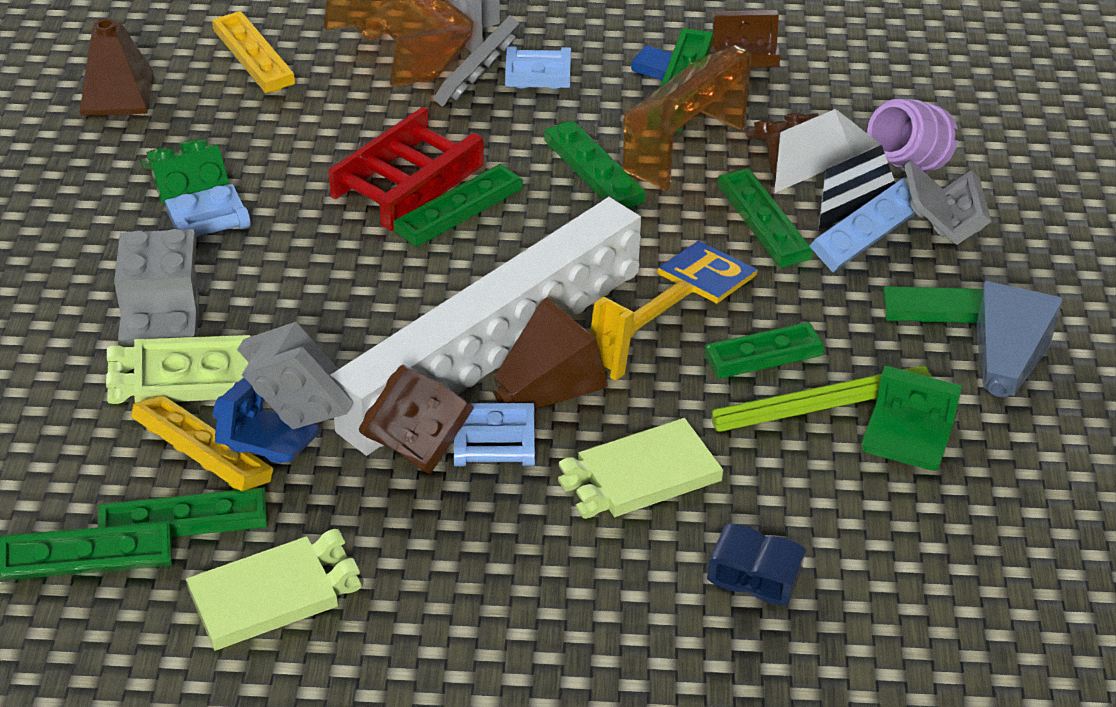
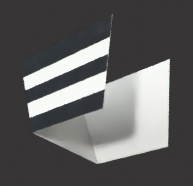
M836 109L780 133L774 193L826 171L818 230L848 217L895 184L882 145Z

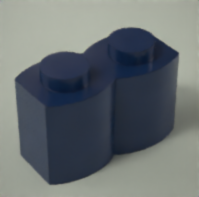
M725 524L709 560L707 580L726 590L748 592L752 596L771 604L789 605L803 568L806 549L788 538L765 537L749 526Z

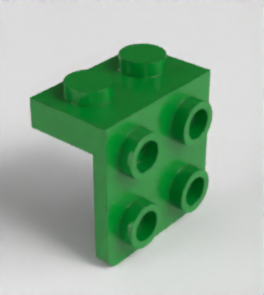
M196 138L179 143L181 149L178 150L173 148L167 149V147L154 149L146 152L148 158L140 160L142 167L151 169L159 200L162 204L167 199L183 194H192L212 189L216 186L229 185L219 145L207 143L206 139L200 140Z
M884 366L876 406L863 437L861 449L868 454L931 471L938 470L956 419L963 386Z

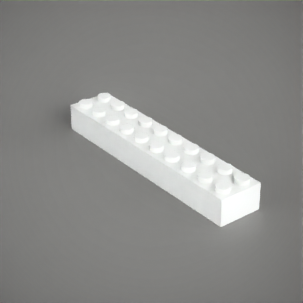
M606 198L330 374L333 381L353 402L346 415L334 418L335 432L364 455H369L384 445L363 436L359 432V427L368 409L375 404L386 387L388 378L396 372L399 366L405 364L442 383L458 395L465 389L475 385L478 380L493 370L501 367L537 307L546 297L572 318L576 314L583 312L586 307L601 297L607 296L626 280L632 279L639 270L641 216L612 198Z

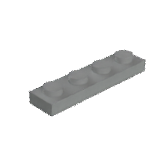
M509 15L444 81L433 99L442 107L451 98L457 101L469 87L466 83L469 81L471 84H474L485 71L483 66L485 65L489 68L501 54L498 50L501 49L505 52L507 46L510 47L516 39L512 33L520 23Z

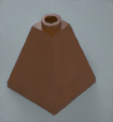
M112 19L98 20L93 25L80 105L81 116L147 114L153 82V70L121 22H114Z
M546 297L537 307L494 376L497 388L493 390V394L499 403H534V409L607 387L608 384L596 338Z

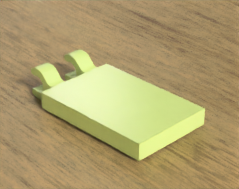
M250 335L134 339V347L109 346L107 347V361L110 362H108V373L106 374L108 403H123L133 395L135 403L162 395L173 402L217 400L219 396H223L236 382L244 378L241 374L247 367L248 361L237 349L243 339L250 337ZM134 369V373L126 374L130 370Z
M682 418L578 453V460L573 457L561 460L559 467L564 475L559 476L558 481L565 491H572L578 488L576 493L582 502L576 504V509L582 518H591L599 512L608 509L614 517L720 482L722 481L723 469L687 420Z
M339 529L325 532L312 545L306 536L186 578L188 590L214 651L338 607V595L353 593L361 589L362 585L357 577V574H360V570L354 558L346 559L347 556L342 547L345 541ZM338 563L328 574L325 573L322 567L327 564Z

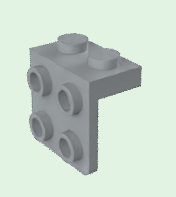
M910 160L904 165L907 175L905 183L911 193L910 205L919 217L925 216L930 220L940 236H947L958 245L992 222L980 177L972 170L942 189L913 161Z

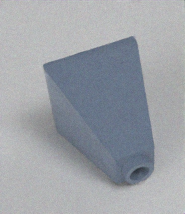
M985 281L976 326L983 389L988 390L997 397L1015 396L1051 346L1062 297Z

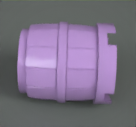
M893 99L887 101L875 110L868 123L867 134L882 145L887 161L896 167L905 168L904 165L911 160L925 172L940 169L951 159L958 140H955L957 125L951 114L940 106L926 104L920 100Z

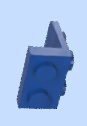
M245 378L236 382L223 396L218 397L213 409V418L217 420L215 443L229 446L235 452H251L266 456L269 461L275 463H285L292 461L318 435L319 427L316 424L291 429L289 425L280 419L277 413L263 410V397L254 391L251 384Z

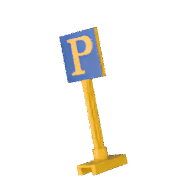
M697 241L658 267L657 274L676 284L635 312L604 296L594 302L590 334L597 340L603 366L611 370L610 378L617 381L625 375L630 339L634 336L635 331L692 292L715 303H719L757 275L758 269Z

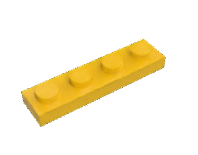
M242 11L212 19L215 33L265 94L279 91L284 87L295 84L293 71Z
M164 395L133 404L131 414L133 419L145 426L149 432L157 434L172 444L176 450L185 453L200 463L204 469L218 475L228 482L232 488L242 492L271 481L273 467L250 452H235L229 446L215 443L216 430Z

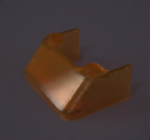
M327 0L323 28L325 30L354 26L363 36L368 38H377L380 35L389 34L396 40L390 84L395 87L416 82H430L438 78L471 38L474 22L448 0Z
M735 45L700 58L694 63L689 64L686 69L637 106L628 110L623 119V169L667 191L671 183L673 133L699 112L736 129H744L751 53Z

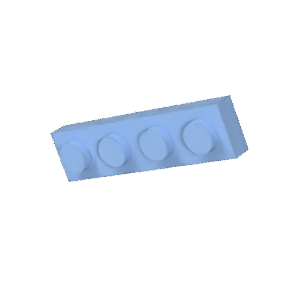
M905 177L812 242L809 247L833 273L916 214L910 205L912 197L905 183Z

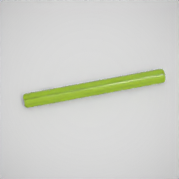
M923 365L902 369L931 377V373ZM881 374L717 408L712 411V424L717 432H723L877 399Z

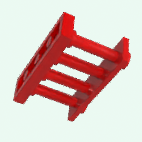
M421 107L328 169L330 196L336 200L353 189L373 200L380 206L381 226L392 231L394 230V220L443 195L484 166L483 137L472 133L462 141L455 143L429 129L428 109ZM424 141L444 153L432 159L412 147ZM401 157L421 169L412 175H408L389 163ZM374 173H378L398 185L385 192L365 181V179Z

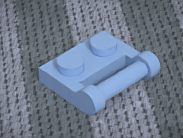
M507 46L505 87L570 88L571 48L561 47V51L517 50V47Z
M233 184L216 186L212 189L192 194H183L165 200L166 211L174 229H195L196 237L234 227L239 229L251 227L247 208L243 206Z
M470 403L474 406V409L454 438V467L466 466L467 462H522L523 466H535L534 403ZM522 442V446H467V443Z

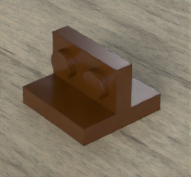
M713 11V30L709 32H713L714 42L711 47V53L715 67H780V52L777 47L778 11Z

